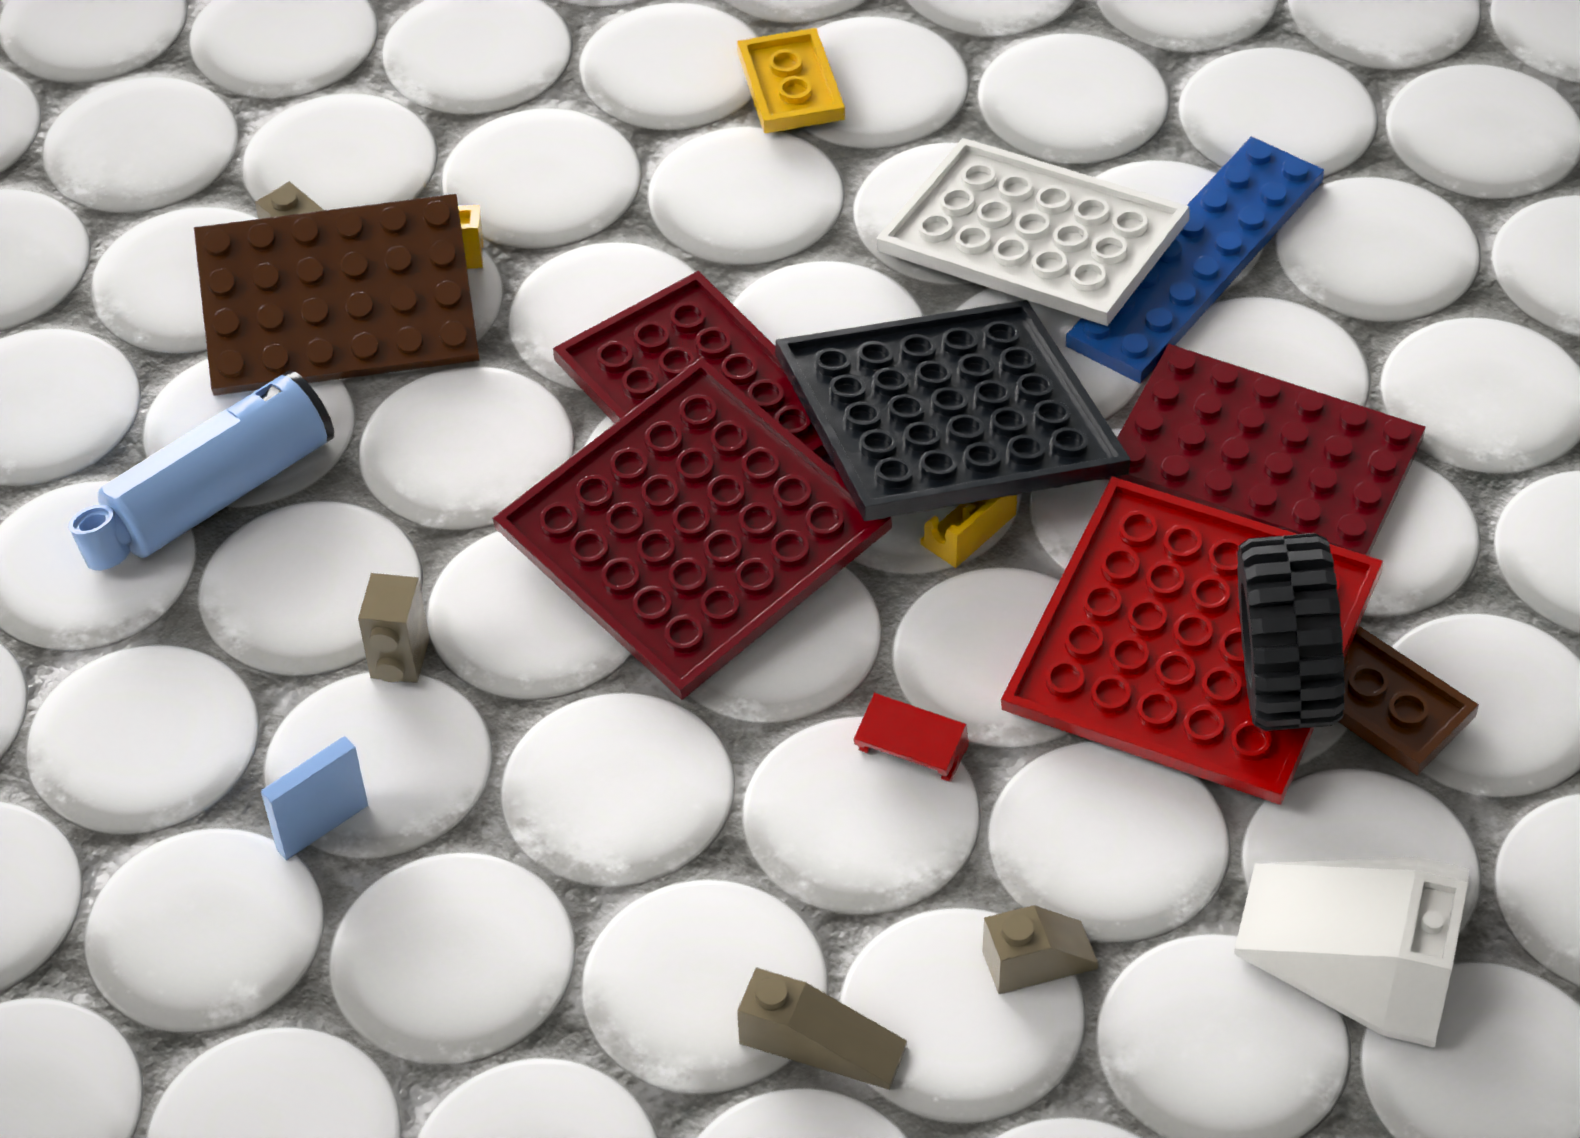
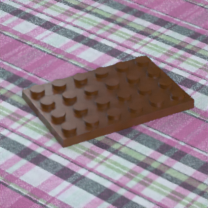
M457 194L194 227L210 383L214 396L258 390L289 370L297 372L308 383L480 361Z

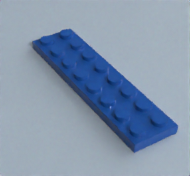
M1251 136L1187 204L1189 206L1190 220L1109 325L1105 326L1081 318L1066 334L1065 346L1141 384L1157 366L1168 344L1176 345L1318 188L1323 182L1324 169Z

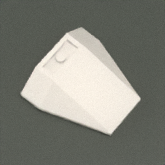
M1420 857L1257 863L1254 866L1234 954L1380 1035L1434 1048L1453 967L1468 887L1469 868Z

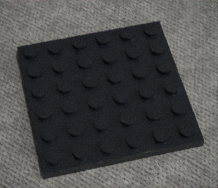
M1028 300L776 339L775 355L864 521L974 503L976 501L1013 496L1049 488H1059L1083 482L1104 480L1112 476L1129 475L1131 459Z

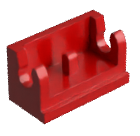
M877 693L873 694L853 739L854 745L859 746V751L869 753L871 748L908 760L937 770V773L942 775L941 779L949 782L952 781L969 746L966 723Z

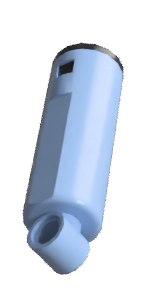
M289 370L103 485L98 490L99 505L90 506L78 512L70 520L68 527L87 567L92 570L112 568L125 560L130 551L140 558L148 557L334 438V427L331 418L317 393L297 372Z

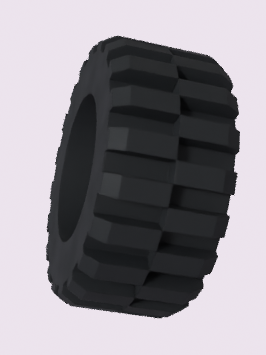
M1316 533L1249 538L1238 547L1237 569L1242 649L1252 722L1254 726L1264 731L1332 726L1343 718L1345 680L1340 604L1330 544L1326 538Z

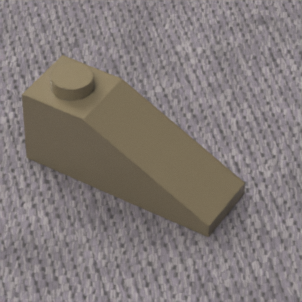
M757 967L753 972L737 1010L739 1044L888 1090L892 1086L907 1047V1040L812 985Z

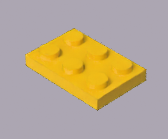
M817 28L737 41L738 56L764 134L845 120V106Z

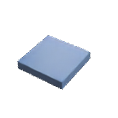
M346 736L329 745L261 791L276 850L285 860H288L369 806L356 747Z

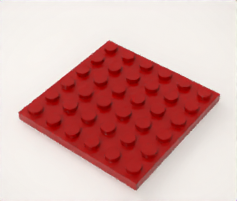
M1112 476L1001 698L1002 710L1281 805L1315 727L1264 731L1254 726L1252 722L1241 638L1237 556L1239 545L1249 538L1297 534ZM1330 544L1337 580L1343 636V655L1345 659L1382 573L1383 560Z

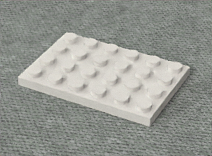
M962 138L879 234L876 240L878 252L1108 326L1190 220L1189 206Z

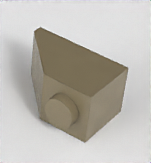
M1036 905L984 917L982 952L998 994L1098 969V961L1080 920Z

